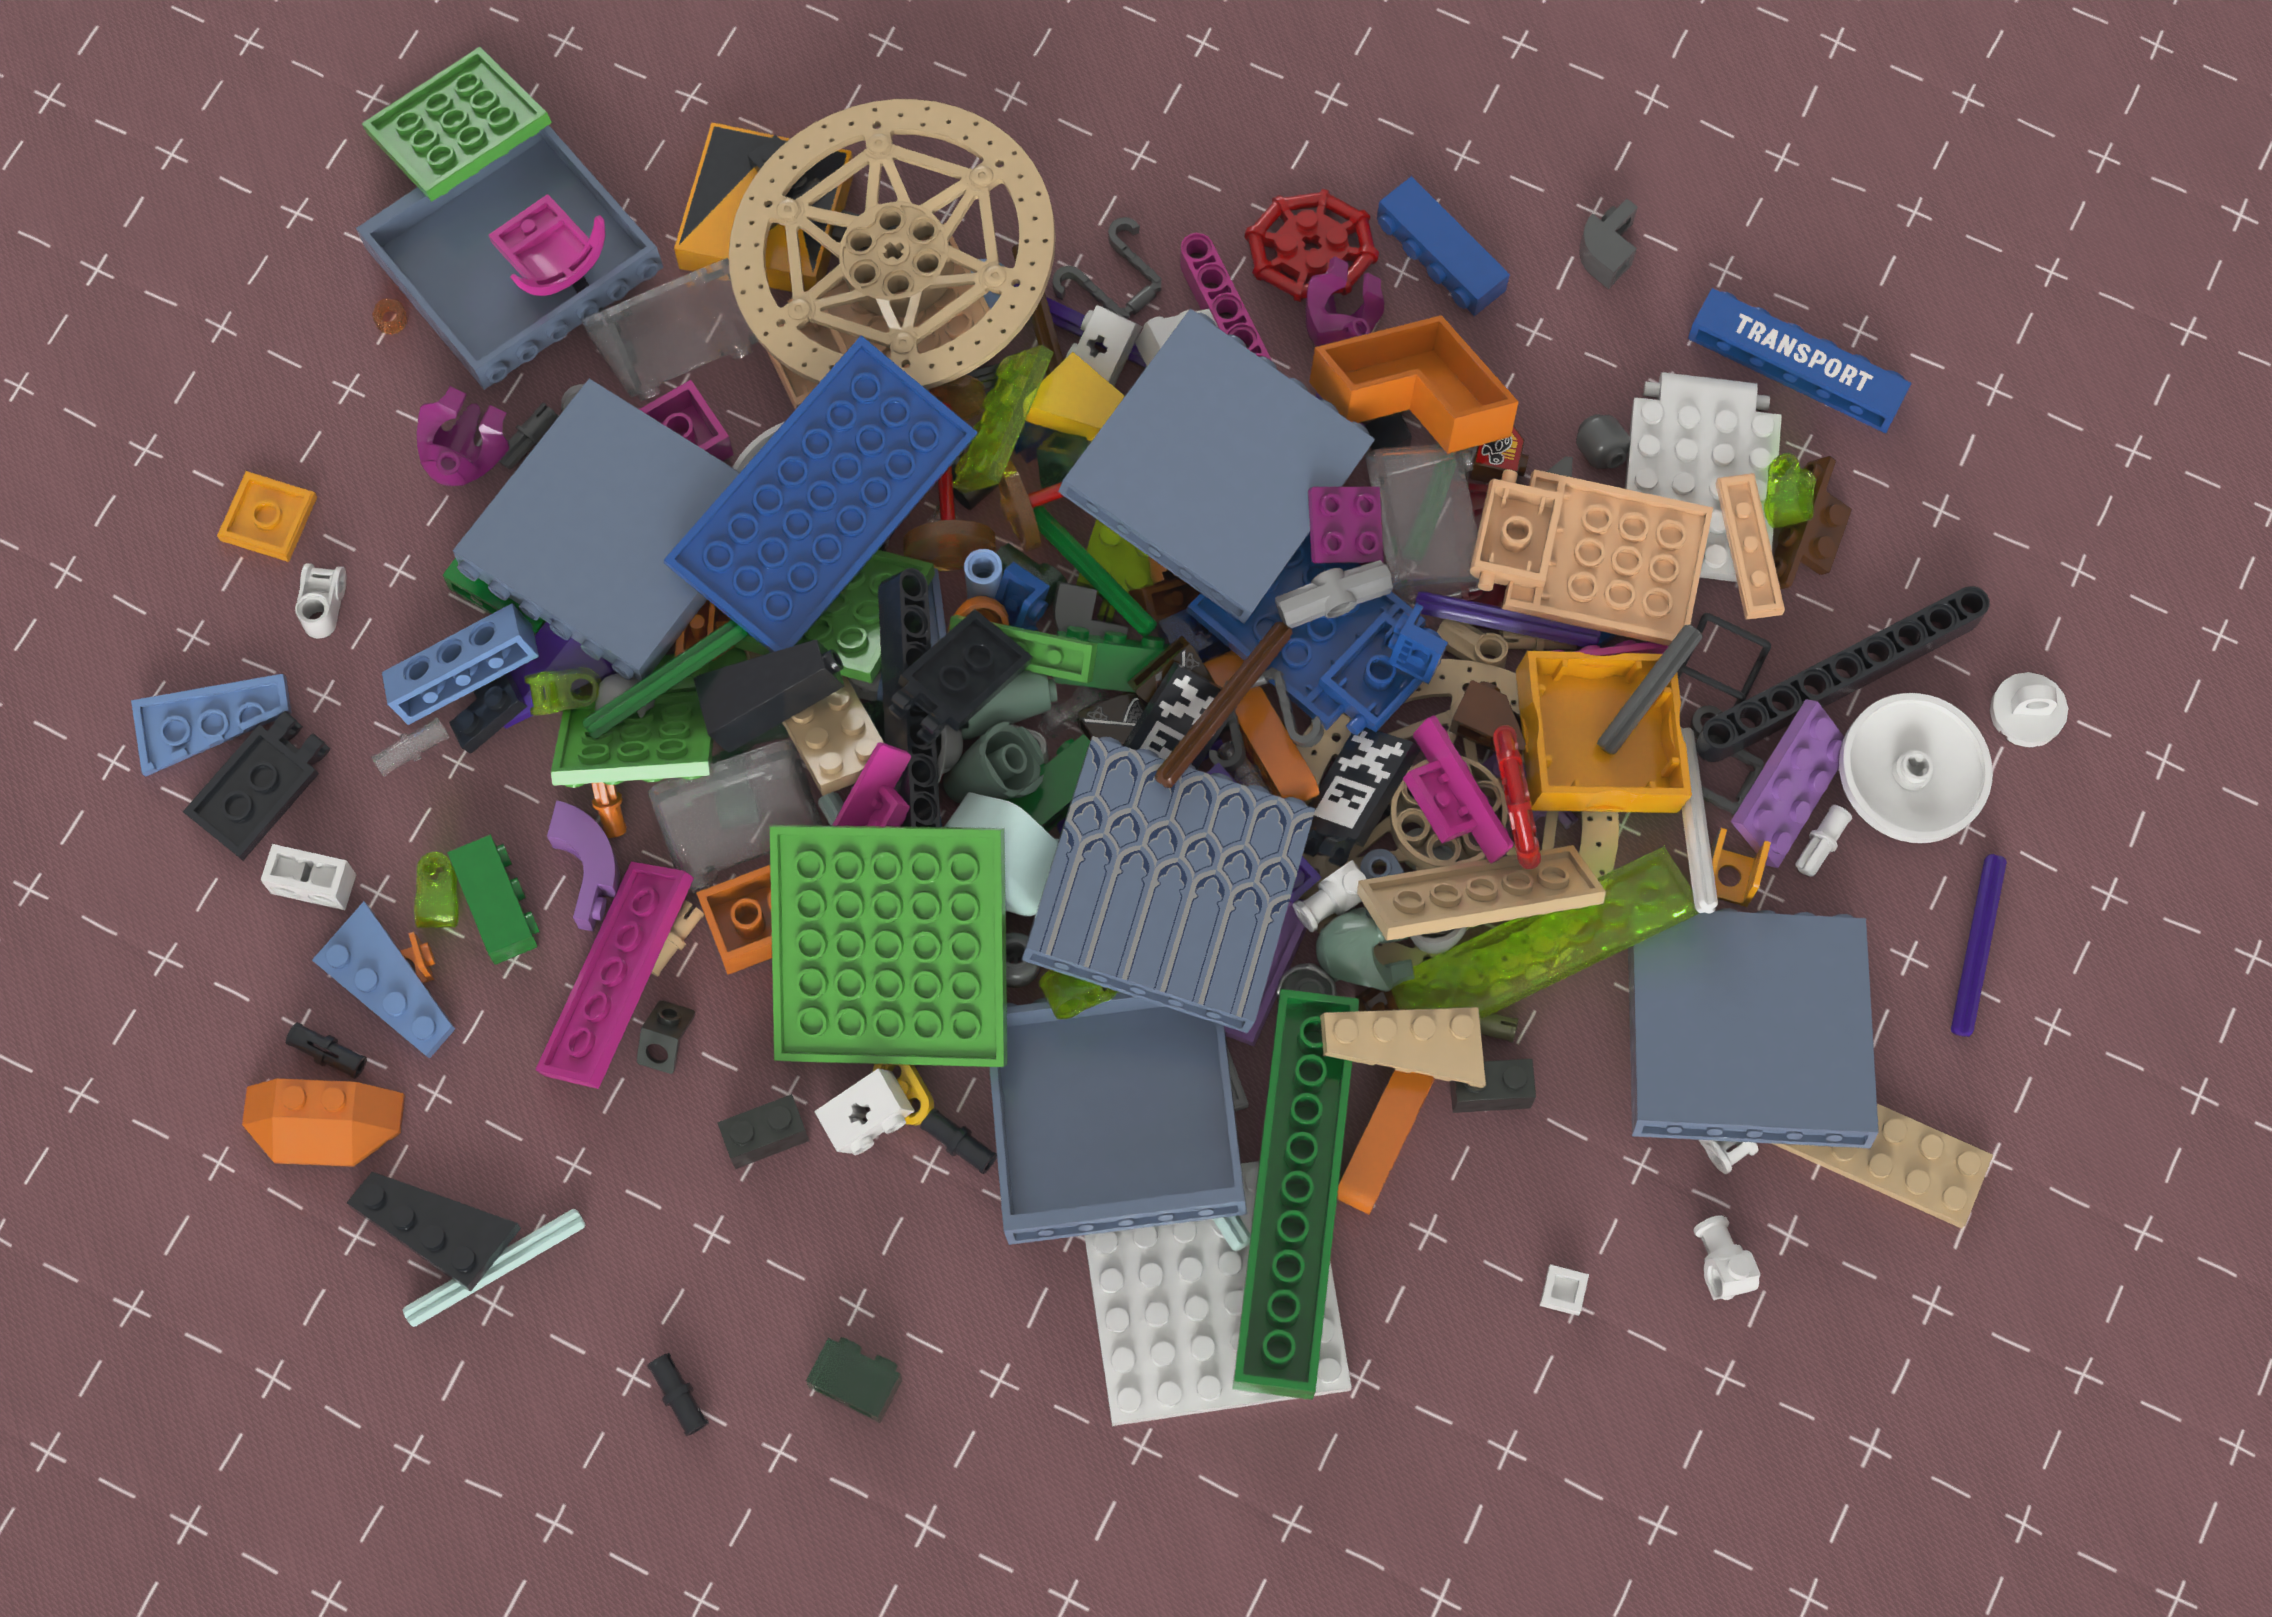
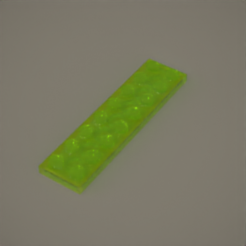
M1665 846L1597 878L1606 891L1604 904L1507 921L1414 966L1415 979L1403 981L1391 990L1403 1010L1478 1007L1479 1019H1482L1699 914L1695 909L1693 890Z

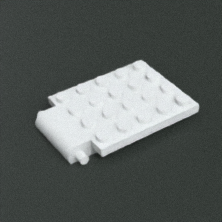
M1661 372L1659 383L1645 381L1643 396L1656 397L1657 400L1634 397L1625 489L1713 507L1700 578L1737 582L1715 483L1717 478L1755 474L1772 550L1782 415L1756 412V409L1768 411L1770 396L1757 395V383Z

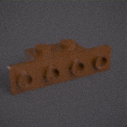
M1831 456L1809 461L1801 472V481L1796 495L1790 503V512L1785 526L1778 536V545L1773 556L1780 589L1792 586L1800 562L1819 575L1827 574L1831 571L1852 511L1850 507L1826 491L1836 460Z

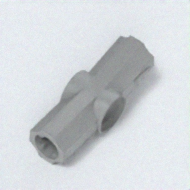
M1381 560L1344 572L1341 568L1329 569L1313 578L1311 584L1275 597V604L1282 622L1287 628L1290 627L1291 629L1322 616L1327 618L1339 617L1354 609L1359 603L1390 594L1393 589L1391 573L1387 564H1383Z

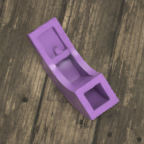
M556 800L547 837L553 848L567 851L583 863V881L573 918L579 929L594 932L596 920L601 921L605 914L606 898L603 896L615 897L619 889L620 871L612 846L599 824L581 809Z

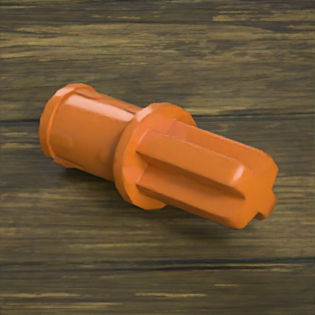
M603 782L591 783L594 793L592 805L593 808L598 810L604 833L608 838L623 835L627 831V826L624 822L620 806L623 801L622 794L617 792L615 785H607Z

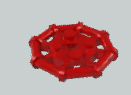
M1321 189V192L1289 197L1278 195L1272 198V204L1254 225L1246 228L1244 237L1249 242L1254 269L1252 274L1258 281L1265 280L1293 296L1294 301L1302 302V299L1307 298L1309 286L1307 282L1310 281L1312 276L1325 274L1329 269L1330 259L1337 257L1345 262H1354L1348 269L1345 288L1332 293H1341L1345 296L1352 292V286L1368 267L1378 261L1379 251L1374 246L1369 225L1371 217L1366 210L1354 208L1329 194L1327 189ZM1317 207L1316 212L1313 210H1302L1295 216L1291 212L1293 210ZM1326 208L1348 221L1341 224L1326 216ZM1280 217L1284 222L1282 227L1276 233L1267 232ZM1357 232L1359 248L1349 246L1348 236ZM1316 243L1320 249L1312 248L1310 251L1305 250V244ZM1264 246L1274 248L1277 258L1271 261L1267 260ZM1280 271H1283L1291 275L1292 277L1298 279L1297 282L1283 275L1282 273H1280Z
M1501 725L1495 729L1493 740L1517 858L1523 868L1534 869L1541 862L1540 845L1536 838L1531 800L1524 774L1522 757L1516 741L1517 734L1511 726Z

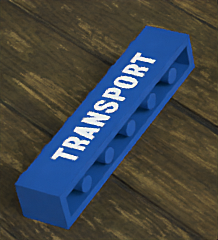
M1714 288L1709 292L1693 322L1688 336L1689 340L1885 434L1912 384L1895 371H1886L1871 364L1864 356L1852 355L1838 348L1835 343L1828 339H1819L1810 335L1794 323H1785L1771 316L1763 308L1749 306L1739 301L1733 294L1725 291L1720 292Z

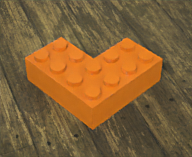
M1442 315L1317 346L1314 349L1309 383L1323 400L1333 404L1337 408L1338 413L1350 422L1360 423L1410 410L1447 454L1505 439L1512 435L1519 401Z

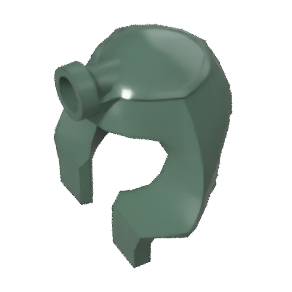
M1365 906L1352 909L1337 916L1321 929L1316 941V956L1320 966L1333 978L1334 982L1343 980L1389 992L1394 986L1403 981L1415 979L1411 959L1385 965L1379 963L1374 954V947L1379 942H1398L1407 940L1408 937L1386 941Z

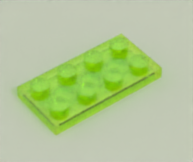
M1040 345L1007 356L1001 361L996 371L998 379L994 389L986 395L983 401V408L985 409L980 421L973 427L978 432L977 436L970 443L967 453L960 458L956 465L955 473L957 476L953 483L954 488L967 493L999 484L1050 363L1053 351Z

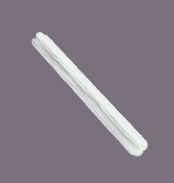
M1680 727L1687 749L1692 796L1682 807V817L1694 905L1699 913L1707 912L1710 914L1715 911L1718 899L1695 736L1691 728Z

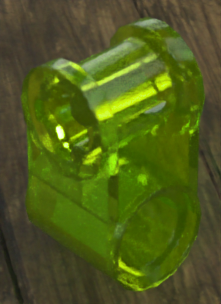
M1783 453L1777 456L1768 468L1764 512L1769 525L1774 529L1809 521L1813 518L1815 476L1810 470L1802 469L1797 457L1791 453Z
M589 668L544 671L526 675L524 679L525 683L530 686L533 706L530 708V714L546 715L566 709L591 705L596 701L599 694V684L601 683L599 676ZM580 678L586 679L592 684L593 692L587 696H580L574 692L572 683ZM543 686L545 689L546 700L544 698Z
M440 852L427 853L418 861L416 868L417 882L414 900L416 928L457 927L459 907L457 876L446 855ZM437 867H441L444 872H440L438 879L433 880L430 874H435Z
M1053 970L1047 972L1039 983L1055 1017L1060 1020L1072 1018L1084 1010L1107 1002L1118 993V991L1109 988L1103 991L1100 985Z

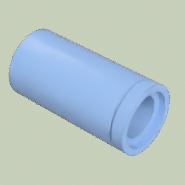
M989 549L975 550L968 555L964 563L967 599L976 596H987L995 599L1003 576L1001 559L995 552Z

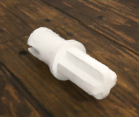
M1832 805L1818 829L1810 832L1809 838L1811 840L1795 863L1800 873L1813 877L1829 852L1836 850L1838 847L1836 841L1847 824L1852 820V815L1846 809L1838 805Z

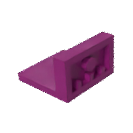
M1311 487L1308 489L1311 557L1313 563H1359L1363 566L1379 560L1384 562L1380 487Z

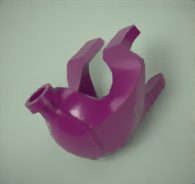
M1333 257L1330 259L1329 269L1325 274L1311 277L1306 300V328L1309 338L1315 347L1369 334L1373 331L1384 313L1385 302L1380 278L1369 273L1364 274L1363 304L1355 313L1349 316L1336 312L1335 297L1332 294L1341 288H1345L1348 263Z
M449 386L446 394L438 402L424 403L420 407L417 424V448L421 460L420 463L431 479L445 486H463L487 473L509 450L510 444L502 433L503 421L507 413L491 405L488 406L478 428L483 440L482 445L476 446L473 438L475 437L477 421L480 415L478 404H470L463 411V415H460L459 419L456 420L452 429L445 431L441 427L444 422L457 417L467 396L466 393Z

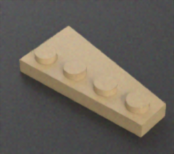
M1478 1007L1323 1013L1320 1016L1323 1053L1325 1056L1368 1065L1377 1064L1392 1067L1397 1071L1430 1075L1435 1079L1468 1083V1086L1478 1088L1486 1086Z

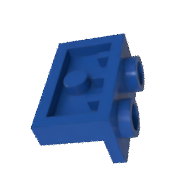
M1416 603L1411 614L1405 611L1402 613L1393 630L1394 634L1387 646L1393 650L1388 663L1429 685L1448 642L1443 640L1436 631L1416 626L1423 606Z

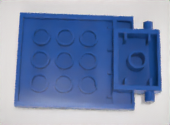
M1309 532L1245 623H1242L1201 593L1188 605L1187 612L1245 661L1275 622H1282L1275 604V597L1311 584L1313 578L1329 569L1341 568L1344 572L1361 565L1359 563H1313ZM1391 592L1390 594L1359 603L1354 609L1339 617L1327 618L1322 616L1311 622L1292 628L1293 632L1290 640L1266 670L1273 667L1284 674L1283 679L1286 683L1289 699L1312 719L1318 716L1326 731L1345 713L1352 719L1346 725L1352 734L1358 736L1365 727L1377 732L1423 683V681L1388 663L1393 650L1387 646L1394 634L1393 630L1402 613L1405 611L1411 614L1413 609L1395 593ZM1420 615L1416 626L1424 628L1426 619ZM1268 680L1273 686H1275V680Z

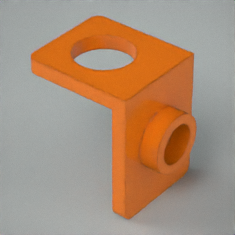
M414 931L408 933L412 947L400 952L405 959L411 960L414 963L415 972L422 983L434 980L430 966L435 964V959L429 943H422Z

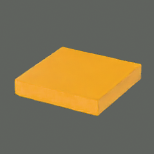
M246 471L217 537L222 542L289 562L317 496L313 491Z

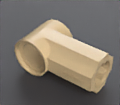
M1448 619L1442 621L1437 633L1443 640L1448 642L1446 651L1461 660L1475 661L1505 668L1508 644L1501 635L1496 633L1485 634L1468 623ZM1490 654L1495 656L1496 659H1488L1483 655Z

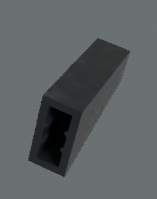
M815 639L694 677L708 735L730 753L845 687L840 672L844 667L839 655L833 649L828 651Z

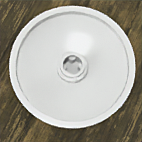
M1901 693L1885 697L1873 703L1849 727L1843 739L1839 755L1841 782L1853 808L1873 828L1900 841L1931 843L1957 834L1981 812L1992 786L1991 756L1979 729L1957 707L1931 695Z

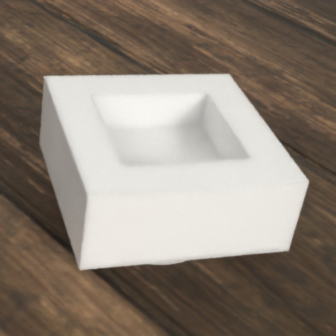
M1550 1264L1540 1306L1579 1316L1589 1274Z

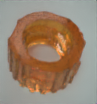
M385 298L375 304L372 316L376 326L382 333L393 335L405 328L408 317L404 306L399 300ZM387 311H394L397 313V316L393 321L385 322L383 321V314Z

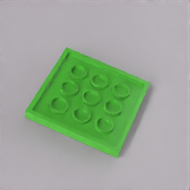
M478 47L364 121L362 125L375 143L432 202L448 193L452 188L470 176L477 174L482 168L499 157L506 155L520 143L538 134L540 130L552 122L547 112L481 47Z
M878 550L797 645L817 639L828 651L833 649L839 655L844 667L840 671L842 676L873 683L881 669L879 585L885 579L907 568H914L924 575L929 586L935 575L933 563ZM749 633L746 638L735 644L736 648L761 655L771 653Z
M697 691L663 693L655 699L654 707L647 710L642 718L635 712L597 739H593L587 733L582 723L586 717L595 712L596 698L565 700L551 768L553 786L565 785L566 787L574 788L587 783L602 782L607 785H616L624 781L643 780L645 782H657L663 778L677 777L693 780L710 775L714 740L707 733Z

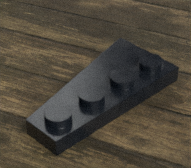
M375 1172L369 1174L346 1202L351 1209L470 1292L521 1229L518 1223Z

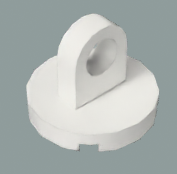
M2026 672L2014 674L2001 683L1991 699L1990 714L1993 725L1998 732L2001 731L2008 737L2007 740L2015 745L2030 748L2045 745L2059 734L2067 721L2068 705L2064 693L2055 682L2043 675Z

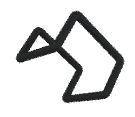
M1704 613L1696 628L1701 634L1707 622L1710 621L1763 648L1741 692L1687 667L1686 665L1692 653L1677 671L1678 681L1682 673L1689 675L1737 698L1734 704L1736 706L1745 701L1771 649V643L1711 613Z

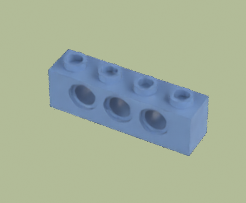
M512 603L383 671L382 677L387 704L407 725H410L539 657L532 624Z

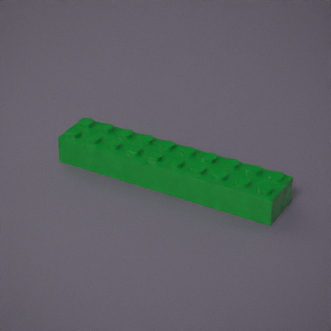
M1280 989L1232 1390L1313 1400L1316 1392L1352 1061L1324 1055L1320 1016L1323 1013L1358 1012V998Z

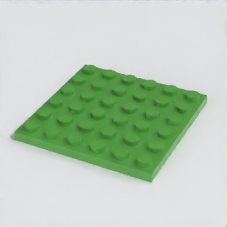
M770 826L774 1061L1005 1067L1007 1065L1005 828Z

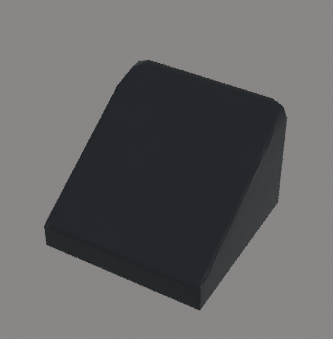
M1400 412L1376 418L1366 424L1365 428L1368 430L1369 435L1375 439L1370 448L1376 461L1410 448L1412 436Z

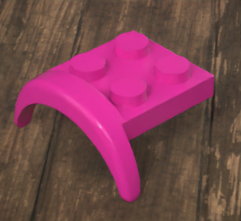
M547 194L491 232L488 236L497 250L523 277L512 274L510 276L512 281L529 294L547 296L571 286L594 266L603 249L605 222L602 216H596L590 238H588Z

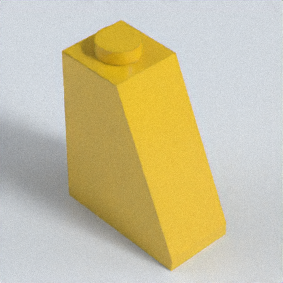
M1072 352L1022 400V417L1027 422L1092 442L1125 396Z

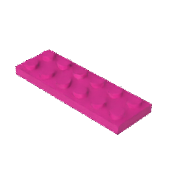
M630 862L535 1069L537 1072L546 1077L599 1089L694 879L693 876L683 870Z

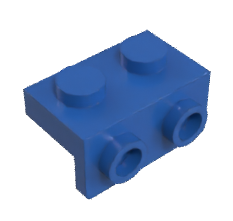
M1012 562L1005 569L995 599L1004 605L1009 615L1010 626L1038 632L1039 629L1035 626L1048 607L1045 599L1050 586L1015 562Z

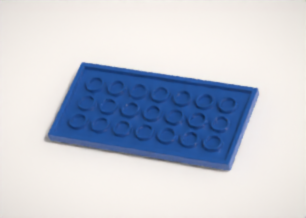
M860 336L666 556L664 564L771 653L796 646L973 441L978 432L863 336Z

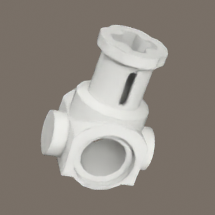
M1353 860L1349 861L1318 884L1319 891L1305 901L1297 900L1293 903L1297 917L1310 932L1316 931L1318 924L1331 914L1335 913L1339 916L1362 902L1357 894L1358 881L1365 880L1366 877L1359 870Z
M1723 1215L1708 1218L1694 1227L1695 1235L1702 1239L1708 1253L1704 1260V1279L1713 1300H1729L1735 1295L1755 1291L1758 1289L1759 1277L1761 1276L1752 1253L1748 1250H1743L1740 1245L1733 1243L1727 1229L1729 1226L1728 1218Z

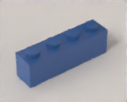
M1412 176L1379 201L1377 219L1381 229L1386 234L1393 235L1402 244L1405 253L1411 259H1417L1426 268L1429 277L1436 284H1442L1451 293L1452 299L1460 308H1466L1473 316H1476L1506 291L1510 274Z

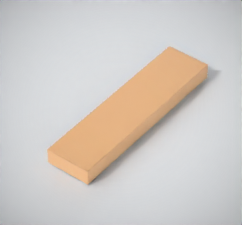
M1755 474L1717 478L1715 484L1745 620L1783 615L1785 608Z

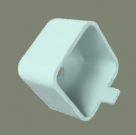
M969 792L944 827L1005 828L1006 911L1023 916L1035 915L1059 839H1054L1019 806L1006 800Z

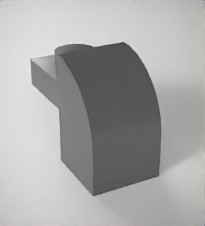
M1628 199L1618 208L1615 206L1610 207L1601 220L1592 213L1585 224L1580 243L1579 254L1584 268L1608 289L1632 266L1637 250L1636 247L1622 237L1633 225L1638 208Z
M1057 581L1052 614L1058 631L1067 632V627L1073 626L1090 630V635L1104 636L1106 631L1127 634L1128 627L1122 624L1092 619L1097 594L1096 589Z

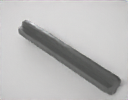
M1691 625L1683 626L1599 738L1597 744L1601 749L1609 754H1615L1701 641L1703 635L1699 630Z

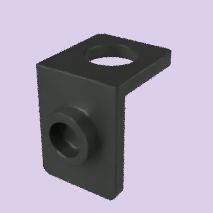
M660 1000L641 1027L637 1063L672 1074L676 1068L679 1041L694 1019L695 1011ZM659 1044L663 1046L668 1053V1058L665 1060L653 1058L648 1052V1045Z

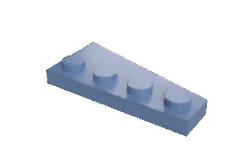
M278 674L131 700L142 774L146 777L252 731L258 725H266L275 721L284 711L291 714L286 676Z
M364 901L312 959L313 962L429 1059L455 1030L451 1021L421 982L412 966L404 958L393 939L375 917L371 908Z

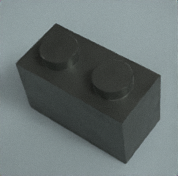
M1532 1059L1484 1061L1486 1086L1483 1088L1468 1086V1083L1450 1080L1453 1113L1528 1109L1532 1107L1536 1099Z
M792 1094L717 1122L735 1169L809 1141Z

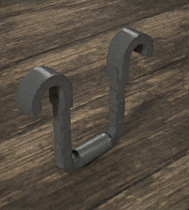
M1118 218L1111 223L1108 231L1111 247L1119 255L1127 259L1149 282H1152L1150 286L1146 285L1129 300L1125 308L1118 307L1088 276L1074 266H1063L1055 272L1052 280L1055 295L1063 300L1065 287L1061 283L1065 279H1073L1101 303L1104 308L1126 319H1129L1132 314L1136 315L1156 297L1158 291H1161L1162 283L1161 277L1146 265L1140 257L1133 253L1117 236L1118 232L1124 230L1129 231L1132 235L1140 233L1138 223L1131 218Z
M1271 667L1263 672L1251 688L1267 684L1268 680H1275L1274 683L1280 698L1279 702L1284 714L1285 726L1290 738L1298 746L1304 748L1318 744L1324 734V726L1320 718L1316 716L1311 720L1313 729L1309 734L1304 736L1298 734L1295 718L1292 714L1291 702L1287 695L1286 683L1283 679L1284 674ZM1235 711L1228 720L1235 748L1234 755L1228 760H1221L1220 754L1216 750H1209V757L1212 763L1216 765L1219 762L1227 772L1239 769L1246 758L1244 741Z
M1711 705L1698 708L1690 723L1694 736L1698 738L1703 729L1700 724L1701 719L1712 718L1722 713V711ZM1708 735L1713 743L1724 744L1723 740L1717 735ZM1744 749L1731 756L1749 766H1753L1754 772H1749L1736 796L1738 802L1733 803L1702 786L1703 800L1712 803L1724 811L1730 812L1731 815L1737 812L1764 768L1762 759Z

